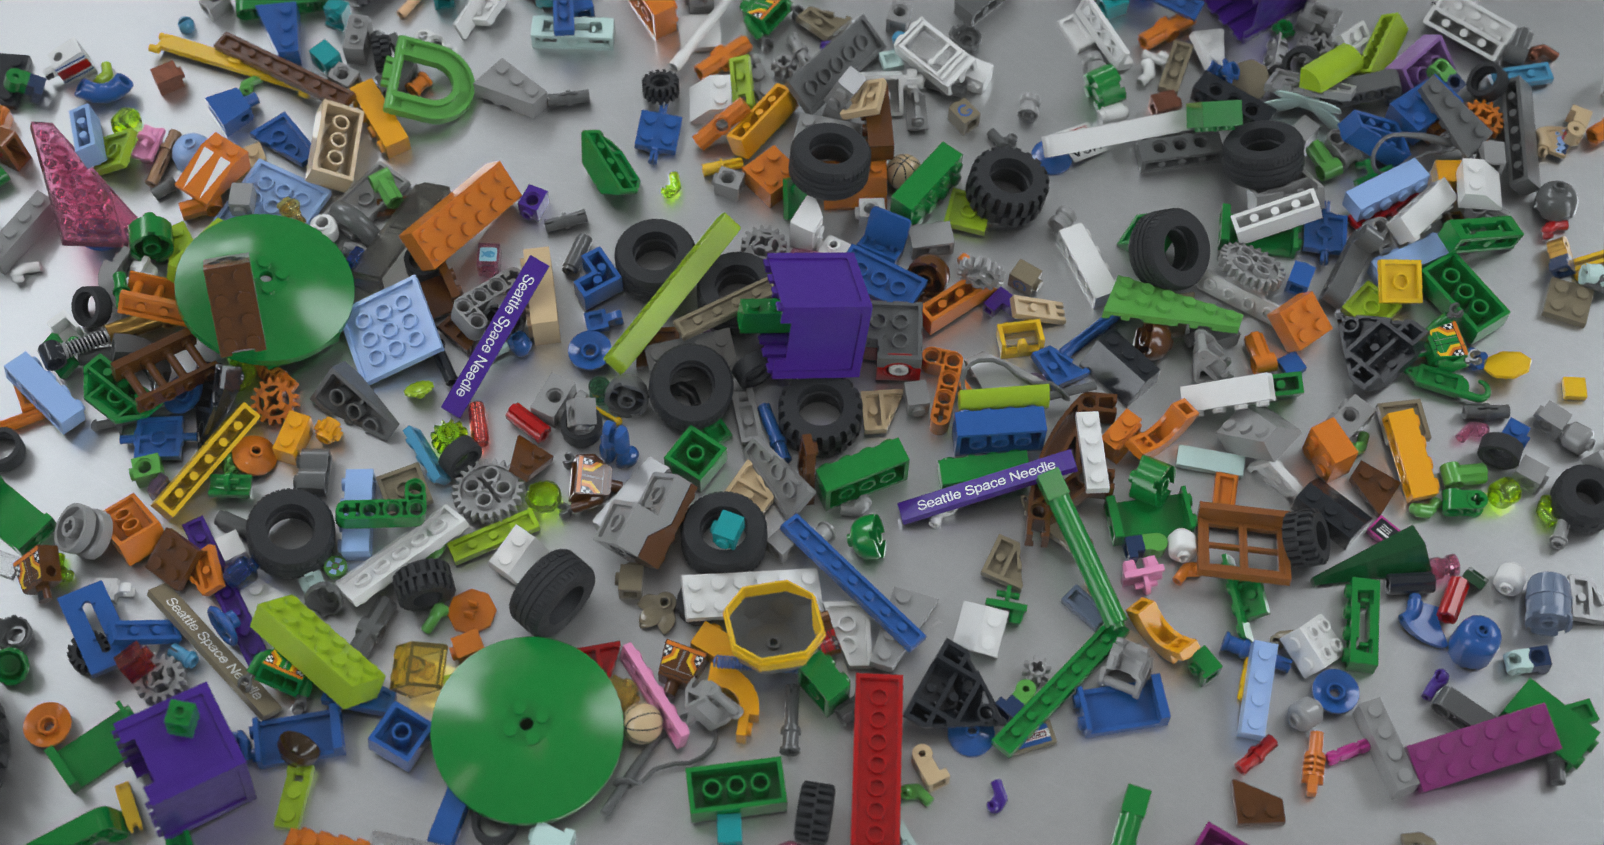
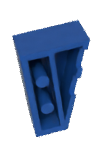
M296 1L255 5L259 20L275 54L301 66V21Z
M1355 109L1337 124L1340 136L1344 142L1371 156L1377 142L1384 136L1402 132L1397 121ZM1392 137L1381 144L1375 159L1385 165L1392 164L1393 168H1395L1411 156V152L1404 137Z

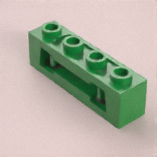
M1512 216L1451 219L1443 224V228L1437 235L1448 252L1455 254L1513 249L1524 236V233ZM1464 242H1467L1465 246H1459L1460 244H1464Z
M1352 577L1349 584H1346L1344 588V598H1347V605L1344 606L1343 619H1347L1342 634V639L1346 641V648H1343L1342 662H1345V671L1373 674L1378 667L1380 580ZM1369 603V608L1365 613V642H1359L1356 648L1360 632V608L1366 609Z

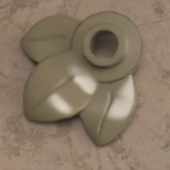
M672 593L647 594L637 602L638 607L643 610L639 616L640 628L645 629L658 625L664 635L670 632L676 622L674 610L677 607V599ZM664 599H668V604L666 606H662V601Z

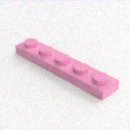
M631 642L623 645L619 657L620 661L647 703L652 704L660 711L663 718V728L675 747L680 749L686 746L690 734L687 724L682 722L676 707L667 699L665 690L656 682L652 670L649 667L647 668L642 660L640 651L635 649Z

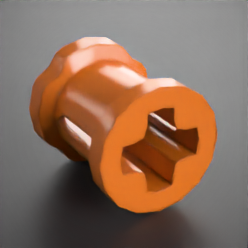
M420 71L411 83L408 82L405 85V88L409 94L421 97V93L427 87L432 86L433 82L426 73Z

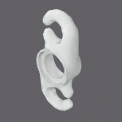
M420 29L415 33L414 38L420 39V35H427L428 37L423 41L431 43L440 42L442 43L441 46L449 49L453 48L451 44L445 42L443 36L435 34L428 29ZM456 47L453 48V51L458 54V49Z

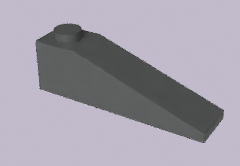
M346 361L332 366L310 397V400L326 414L344 419V422L348 424L353 423L363 428L364 431L385 441L389 440L400 425L364 378Z

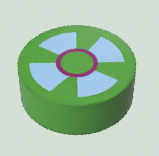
M332 556L325 562L324 570L330 579L339 580L347 574L348 565L343 557Z

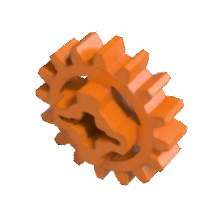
M1477 99L1474 100L1473 104L1467 102L1466 106L1493 132L1486 141H1489L1491 137L1495 139L1502 132L1504 126L1503 113H1499L1500 107L1494 108L1493 102L1486 104L1485 99L1481 103Z
M269 377L267 384L263 381L259 382L261 385L260 389L254 387L253 390L257 394L256 396H250L251 399L255 400V403L250 406L253 409H257L256 412L260 416L262 415L261 422L265 423L268 420L269 425L274 426L275 421H277L279 425H283V419H286L289 411L296 412L294 407H300V404L295 402V399L300 398V395L293 393L297 388L295 386L289 387L290 382L288 380L282 383V378L277 377L274 382ZM272 387H278L274 391L267 392ZM287 394L289 396V404H287L286 400ZM273 398L279 401L277 405L272 402ZM262 399L264 400L265 405L263 408L261 404ZM278 411H284L280 415L272 416L275 415V413Z

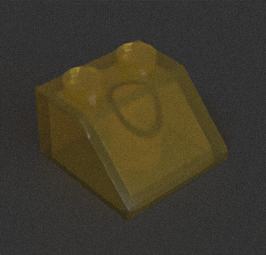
M417 641L397 645L394 652L389 690L410 699L442 690L448 645Z

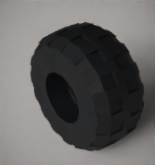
M1586 464L1572 466L1562 472L1550 491V506L1554 515L1558 519L1565 520L1574 531L1593 533L1604 529V470L1599 467ZM1576 493L1587 494L1593 499L1595 505L1584 503Z

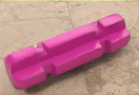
M1363 738L1358 740L1357 743L1353 742L1339 747L1336 751L1331 750L1325 754L1327 764L1332 766L1337 764L1339 760L1342 762L1358 756L1359 753L1369 752L1371 746L1368 740Z

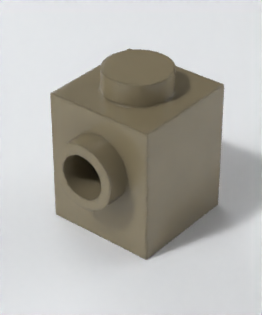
M635 562L620 564V572L615 573V586H618L619 598L638 600L642 598L645 576L644 565H639Z

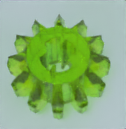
M451 418L449 423H445L442 420L441 426L434 425V432L430 434L432 447L434 449L437 448V453L440 455L455 439L467 435L468 430L466 427H463L460 421L454 423V420Z

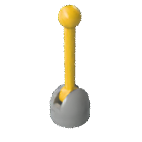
M579 390L574 398H590V396L583 390ZM596 406L600 414L616 422L617 426L622 424V418L614 417Z

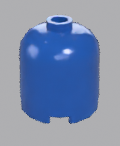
M1472 615L1464 619L1449 637L1448 654L1452 661L1460 668L1483 669L1492 661L1500 648L1502 640L1501 630L1490 618L1482 615Z

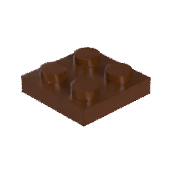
M166 527L145 568L176 591H182L204 551L174 529Z

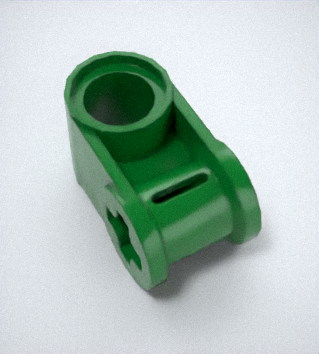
M1448 488L1442 491L1443 515L1448 517H1478L1482 514L1488 503L1487 495L1480 490Z

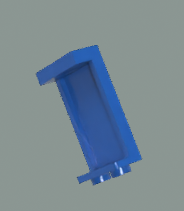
M1160 673L1150 675L1138 699L1132 698L1131 694L1110 686L1083 690L1082 686H1078L1075 695H1072L1073 706L1075 709H1078L1080 717H1077L1078 727L1080 731L1084 732L1085 738L1166 726L1171 719ZM1131 682V683H1128V684H1131V685H1134V686H1135V685H1136V682Z
M337 703L329 704V710L259 721L257 717L252 718L253 726H249L250 739L254 740L255 747L251 748V758L253 763H257L260 770L287 765L281 759L277 747V741L285 731H296L312 739L320 749V756L317 760L346 755L342 710Z

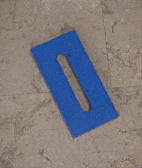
M102 580L57 598L92 679L138 660L132 645H111L106 626L109 621L120 620ZM85 603H90L110 644L111 650L109 652H103L82 608Z

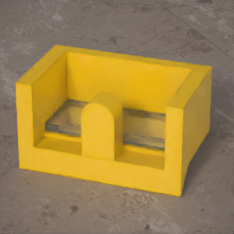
M1027 319L997 324L996 338L1000 359L1031 356L1033 352L1044 348L1045 337L1040 319Z

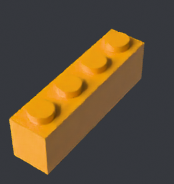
M370 78L350 87L349 89L355 92L357 96L351 105L353 108L364 111L363 123H367V130L371 138L375 137L377 139L376 144L381 153L385 152L388 159H391L410 150L409 137L396 116L383 111L385 98L374 80Z
M776 83L751 109L752 112L744 117L726 135L734 155L749 160L799 107L796 99L785 85Z
M1413 408L1387 413L1382 418V423L1407 504L1432 499L1439 493L1440 486L1438 479L1434 478L1432 471L1433 462L1431 457L1427 455V443L1419 429L1420 419L1418 415L1415 414Z

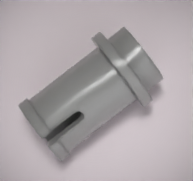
M1563 519L1556 521L1554 533L1549 539L1551 546L1555 549H1563L1568 544L1567 535L1570 524L1568 525Z

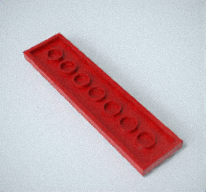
M856 673L850 845H900L903 675Z

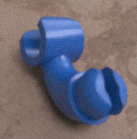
M1212 61L1207 71L1223 80H1227L1220 72L1223 66Z

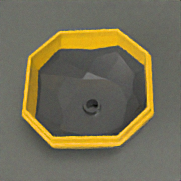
M789 580L744 586L722 612L732 653L740 663L761 674L780 673L804 666L826 637L816 597L812 592Z

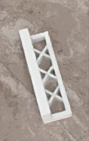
M1082 0L1075 13L1109 63L1117 71L1130 69L1134 64L1129 56L1130 52L1094 0Z

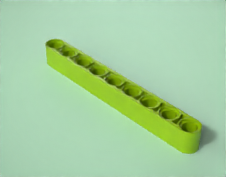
M725 212L717 217L604 356L603 360L620 375L631 366L738 234L741 226Z

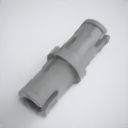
M792 33L794 39L789 34L786 41L793 50L794 58L798 59L803 67L811 59L808 54V48L806 45H803L797 33Z

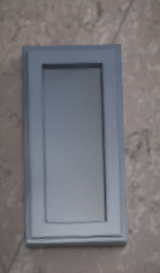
M1077 584L1061 599L1060 602L1094 631L1104 623L1092 597Z

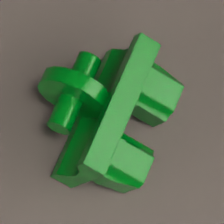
M226 471L225 474H211L208 496L217 497V499H249L253 477L249 474H232L230 471Z
M1007 585L1006 591L997 590L996 596L1005 598V600L986 597L985 606L1000 610H1010L1009 623L1020 624L1024 613L1027 612L1028 605L1010 602V599L1019 600L1020 596L1019 593L1011 592L1012 585Z

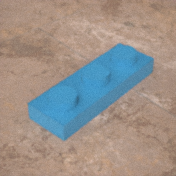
M1548 62L1502 68L1508 74L1509 79L1520 75L1530 86L1549 84L1554 80ZM1497 73L1487 75L1491 86L1496 81Z
M408 425L402 430L407 437L405 439L406 443L417 453L416 459L428 471L426 473L427 477L433 483L446 486L452 480L439 466V459L420 429Z

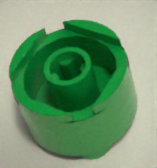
M1104 64L1083 75L1086 86L1083 87L1084 92L1088 98L1092 97L1094 99L1093 104L1096 111L1100 110L1101 107L1126 100L1125 87L1121 88L1119 83L1122 79L1112 64Z
M146 212L142 217L135 219L128 225L129 247L131 255L136 260L141 261L143 256H147L151 260L161 262L173 254L172 224L167 219L156 216L153 212Z
M1143 455L1137 469H1133L1129 475L1128 481L1131 483L1129 497L1151 506H1163L1171 493V490H1168L1169 483L1174 484L1175 467Z

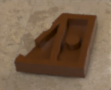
M518 435L509 472L528 482L553 462L554 456L521 435Z

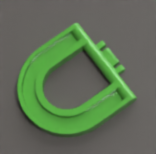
M399 35L394 57L386 56V63L380 86L387 88L383 111L427 124H444L462 116L469 108L475 93L473 85L475 82L474 76L466 61L447 47ZM404 60L442 71L451 82V93L443 99L430 100L397 91Z

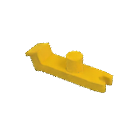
M129 781L116 785L115 790L130 833H134V826H138L142 830V820Z

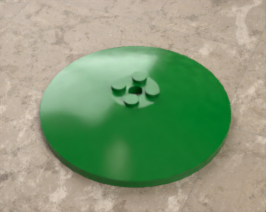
M242 215L221 221L209 227L188 245L180 258L175 273L174 290L176 305L182 320L190 332L201 343L220 354L203 272L204 259L249 252L267 350L255 352L254 349L232 353V356L227 357L229 359L262 366L283 365L301 361L329 346L348 323L355 293L354 279L350 266L340 249L327 236L306 223L280 215ZM262 276H269L272 280L264 282L260 278Z
M516 637L493 643L477 651L461 663L450 675L439 693L434 706L430 731L431 746L437 768L450 791L469 809L483 817L504 824L531 826L543 822L550 823L565 818L587 805L599 794L611 778L622 751L624 738L623 712L618 694L604 670L588 655L569 644L554 639ZM524 719L533 721L534 724L530 730L520 728V723Z

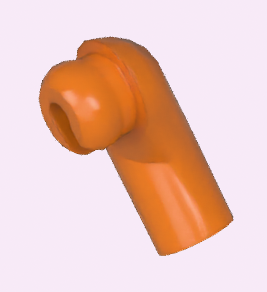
M1197 562L1184 563L1173 576V582L1177 585H1182L1187 577H1200L1197 576Z

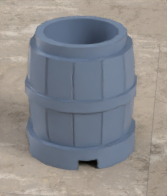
M1539 572L1532 575L1527 582L1525 627H1530L1532 633L1541 636H1558V631L1565 630V633L1573 628L1571 585L1564 575L1556 572Z

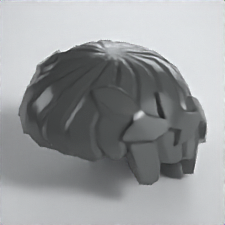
M962 23L961 26H952L949 32V39L967 53L976 51L982 42L979 30L970 25L966 26V23Z
M318 582L312 585L304 595V604L310 610L317 611L321 617L329 614L335 615L344 605L340 588L332 582Z
M16 615L6 617L5 619L0 618V649L9 647L21 650L26 647L33 633L30 623L23 619V617H17Z

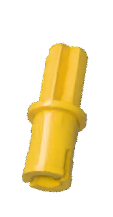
M741 157L724 161L720 158L719 161L701 164L703 176L707 177L718 173L721 166L736 170L743 168L744 163Z

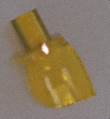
M286 197L277 204V209L280 210L281 216L292 217L303 223L307 222L301 215L299 210L300 202L297 199Z

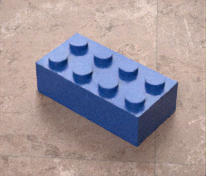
M1029 405L1024 408L1005 407L995 410L985 408L980 411L961 410L954 412L952 426L954 457L970 454L985 455L990 452L1005 453L1013 449L1027 450V452L1042 451L1047 434L1044 406Z

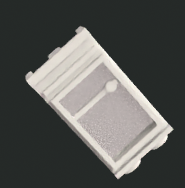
M922 16L917 21H913L908 30L903 35H899L894 42L896 55L948 96L952 94L951 86L956 81L962 83L965 80V71L969 67L974 71L977 69L975 57L970 56L924 20Z

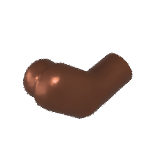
M1541 44L1531 47L1527 58L1530 61H1536L1539 57L1545 56L1554 62L1558 58L1559 53L1548 45Z

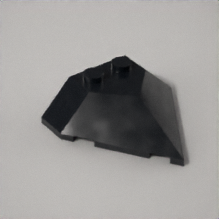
M1335 313L1349 379L1365 392L1385 389L1417 360L1430 334L1428 330L1412 319L1397 321L1389 317L1365 315L1351 317L1344 316L1342 313Z
M218 363L215 367L214 380L202 384V394L195 405L196 428L200 437L198 450L217 430L229 412L244 380L242 367Z
M946 638L909 701L903 717L921 728L1007 725L1004 717H1001L996 708V702L980 672L973 665L968 650Z

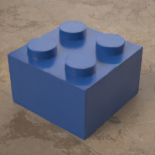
M394 701L368 737L369 749L409 773L431 742V721Z

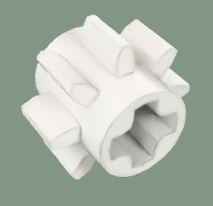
M906 69V74H903V90H907V94H909L913 88L922 89V74H917L916 69Z

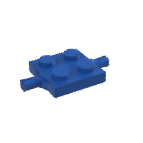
M664 102L660 105L659 112L641 111L634 148L650 153L648 163L652 164L653 159V165L657 164L658 154L675 156L683 117L667 114L669 104L665 103L664 106Z
M1325 200V208L1321 211L1323 218L1303 224L1302 251L1320 254L1319 264L1323 265L1324 263V266L1329 264L1328 256L1340 255L1347 242L1348 216L1330 212L1331 202L1329 200L1327 204Z
M183 416L148 417L137 420V428L133 435H120L119 440L120 444H134V458L158 452L162 461L181 460L184 442H198V432L184 433Z

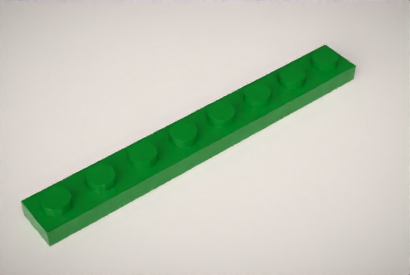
M1103 624L992 739L991 744L1010 759L1076 688L1110 654L1113 643H1116L1117 637L1125 639L1129 635L1130 630L1124 626L1116 631H1112V628L1106 629L1105 624Z

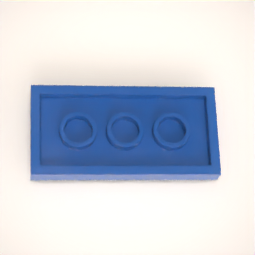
M853 243L847 250V252H854L871 300L915 303L928 284L927 279Z

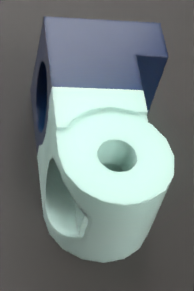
M1547 645L1513 650L1503 655L1508 675L1539 672V674L1548 673L1552 666Z

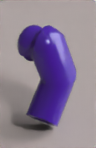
M1437 669L1422 692L1421 697L1426 701H1432L1437 691L1449 682V674L1444 669Z
M996 779L990 783L994 796L987 802L986 806L993 814L1001 812L1008 802V796L1002 779Z

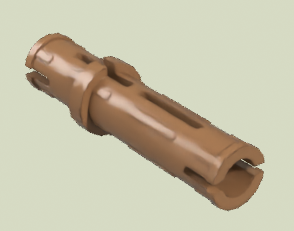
M169 130L164 143L160 144L159 154L145 180V184L149 187L154 188L159 184L172 157V148L176 140L182 136L178 130Z

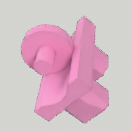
M145 124L142 131H139L137 134L138 140L132 151V158L152 165L159 146L163 143L166 133L165 128H154Z
M1154 555L1143 558L1142 564L1144 568L1137 569L1134 560L1124 561L1122 564V587L1134 585L1135 590L1142 589L1145 595L1151 594V587L1158 586L1157 580L1162 579V572H1165L1164 565L1159 564Z

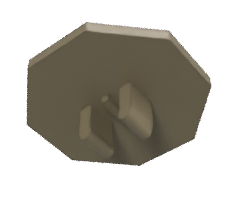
M1253 59L1237 63L1240 69L1239 80H1233L1232 85L1257 99L1263 98L1266 93L1264 85L1269 79L1267 67Z

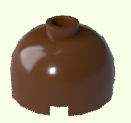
M925 254L918 256L909 265L908 271L928 280L922 296L934 298L947 288L950 280V270L942 258L934 254Z
M1144 323L1142 328L1137 327L1133 346L1150 361H1156L1163 358L1172 349L1174 341L1168 325Z

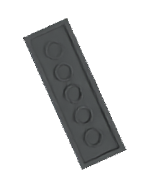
M862 14L784 84L804 112L814 114L826 103L823 101L850 65L860 72L887 46L864 14Z

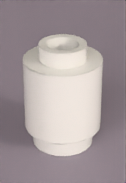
M1122 102L1101 107L1100 110H1097V119L1100 125L1124 121L1129 117L1128 107L1123 105Z

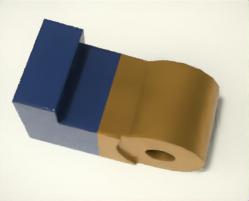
M1563 236L1547 242L1550 259L1548 264L1549 271L1554 277L1562 279L1576 274L1573 255L1567 238ZM1568 268L1567 271H1564V272L1559 271V270H1561V269Z

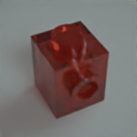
M135 641L113 657L120 672L132 684L156 668L152 659L155 657L154 653L147 645L142 647L138 641Z

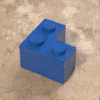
M600 246L581 256L583 270L586 275L573 281L575 295L585 310L623 291L621 275Z

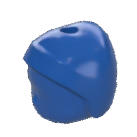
M517 331L508 339V345L516 356L524 357L530 352L532 341L524 331Z

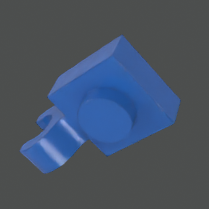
M604 308L584 313L587 331L603 333L610 331L609 325L621 326L624 324L621 310L606 314Z

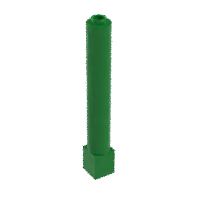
M1059 467L1038 475L1036 482L1047 505L1051 508L1106 629L1112 628V631H1116L1126 626L1124 622L1128 618L1069 495L1070 491Z
M1128 784L1111 845L1137 844L1152 793L1151 790Z

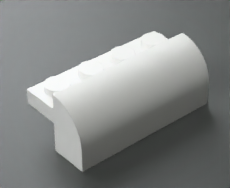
M1438 0L1436 5L1433 4L1423 20V23L1493 62L1498 61L1518 29V26L1471 0Z

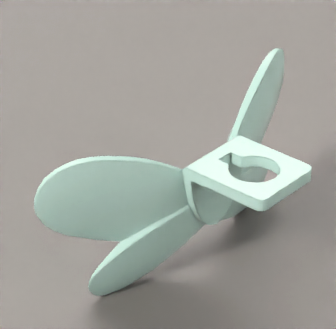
M1278 90L1274 93L1281 98L1264 102L1277 109V112L1296 107L1313 111L1330 130L1339 129L1337 124L1340 121L1332 113L1341 114L1342 111L1332 104L1320 101V98L1315 97L1313 99L1312 97L1294 92Z

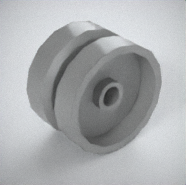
M72 503L65 508L56 523L54 531L55 544L62 552L76 554L86 559H96L102 555L111 541L113 533L112 518L106 511L90 508L81 503Z

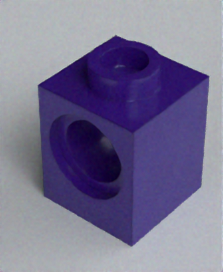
M529 184L518 202L519 215L527 220L539 222L550 203L548 191Z

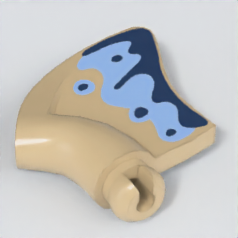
M1544 126L1536 130L1539 157L1542 158L1546 157L1547 154H1551L1565 159L1567 151L1571 147L1562 140V135L1566 128Z

